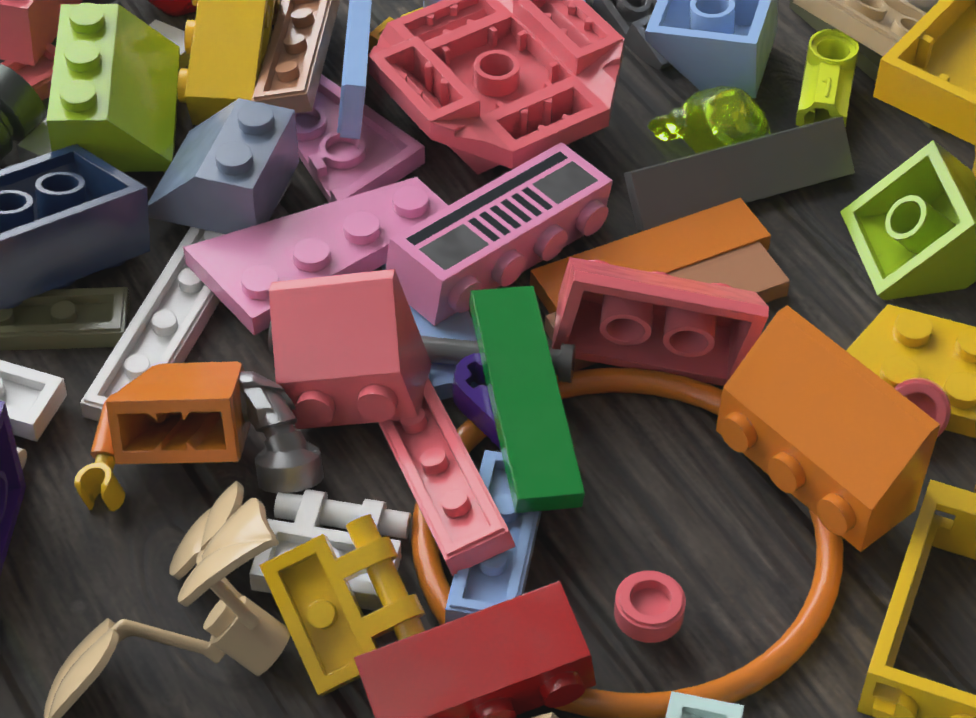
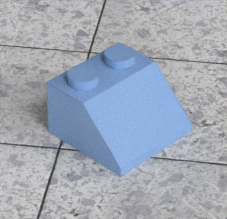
M657 0L645 30V41L701 92L723 94L729 97L756 98L777 33L778 0Z

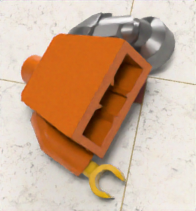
M211 361L200 363H166L152 366L118 392L110 395L103 404L90 455L96 459L95 463L86 465L77 473L74 485L89 510H92L95 498L101 493V498L109 511H116L124 502L125 492L113 473L115 464L238 462L242 456L250 423L256 432L264 433L266 437L264 441L266 447L255 457L259 488L271 493L299 492L319 484L324 478L320 449L307 442L302 431H296L293 426L297 419L291 410L296 408L285 390L279 384L253 371H244L242 363L237 361Z

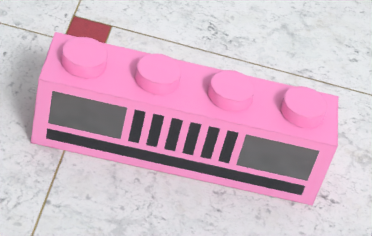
M560 142L390 238L385 270H396L408 304L435 326L457 312L464 313L470 309L471 290L496 289L499 286H509L516 281L521 273L542 260L549 261L553 259L565 246L584 235L590 236L597 232L608 216L607 202L613 180L564 143Z

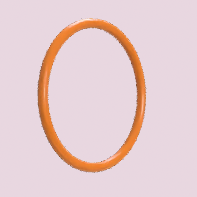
M608 367L574 371L572 383L558 382L561 399L587 394L635 393L681 401L702 408L715 415L719 413L722 389L686 376L639 368ZM469 419L456 429L468 453L486 437ZM415 502L411 531L413 562L421 590L430 610L438 623L442 625L445 624V608L450 585L444 573L440 550L417 502ZM809 509L815 530L816 565L810 591L795 621L779 640L745 666L712 681L673 691L736 703L760 691L793 666L818 637L831 614L838 596L843 573L844 547L842 536L830 532L821 523L819 517ZM588 688L574 702L556 707L555 709L590 718H665L671 691L621 693Z

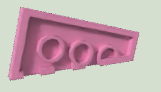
M414 177L183 247L185 264L253 335H256L270 326L269 288L271 282L371 272L386 264L390 238L449 205L418 177Z

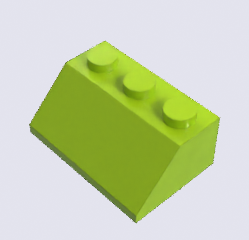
M61 4L46 120L52 152L78 144L122 172L166 171L174 158L178 105L177 83L181 59L180 47L119 4Z

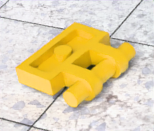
M371 514L361 516L346 525V529L356 549L337 558L328 537L321 534L259 565L313 686L320 696H324L361 678L354 657L378 649L375 638L394 631L399 641L425 631L420 620L425 615L416 594L408 595L393 563L398 554L390 537H381ZM365 573L368 574L383 606L364 616L348 582Z

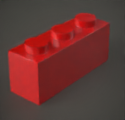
M560 581L354 657L375 718H516L519 714L543 705L549 708L565 706L580 698L584 694L585 689L596 686L591 653Z

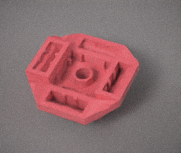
M442 0L387 23L380 35L377 46H374L368 55L369 74L418 125L420 130L431 140L449 146L479 175L499 165L514 169L560 142L568 145L608 127L623 59L625 38L584 0Z

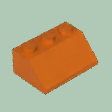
M787 305L776 313L724 385L716 431L722 435L730 448L736 452L743 453L766 472L780 490L791 493L816 514L821 523L830 532L841 535L858 551L862 552L916 510L941 424Z

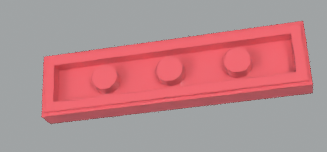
M428 378L425 383L424 399L418 417L400 418V421H392L390 419L378 422L450 573L454 576L459 570L471 568L515 547V543Z

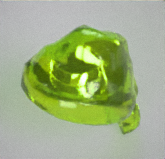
M722 85L694 93L680 108H673L669 114L651 119L647 125V128L654 132L655 136L660 140L667 141L681 137L696 153L771 134L766 115L757 102L742 89Z

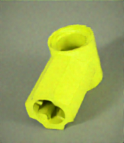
M838 29L818 31L809 40L796 116V125L799 127L834 117H843L846 127L859 44L858 41Z

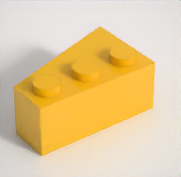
M192 0L193 6H197L195 20H187L184 35L185 51L187 54H190L189 66L179 70L177 83L178 100L187 104L192 125H199L238 98L251 101L271 37L272 25L275 24L280 8V0Z

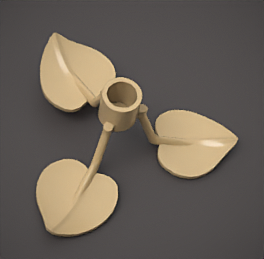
M235 481L220 495L213 506L195 521L182 539L172 558L169 574L177 580L183 578L197 564L178 595V602L188 607L209 588L221 599L211 610L203 626V629L211 634L209 642L127 619H121L115 624V622L107 618L82 640L59 669L48 693L44 718H62L106 667L117 644L130 636H137L203 654L215 664L219 663L224 655L227 654L256 676L266 672L287 645L290 638L287 626L253 601L241 595L225 577L250 559L279 544L276 535L268 524L264 504L257 498H251L242 505L244 487L238 481Z

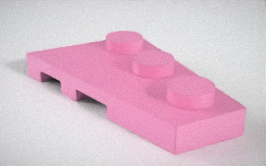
M321 74L312 111L296 113L295 117L299 158L329 203L394 184L425 163V146L365 104L360 139L340 137V133H337L341 87Z

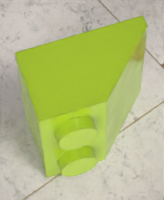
M934 140L840 211L876 294L883 300L966 289L976 282V178L971 169Z

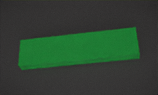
M534 286L471 290L469 307L515 513L582 507L585 492Z

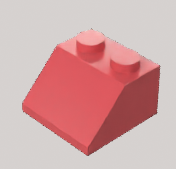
M395 269L271 282L269 302L275 380L285 390L295 405L296 409L291 411L297 419V422L294 424L296 429L377 423L390 419L392 421H400V418L418 417L424 399L425 383L429 378L432 364Z

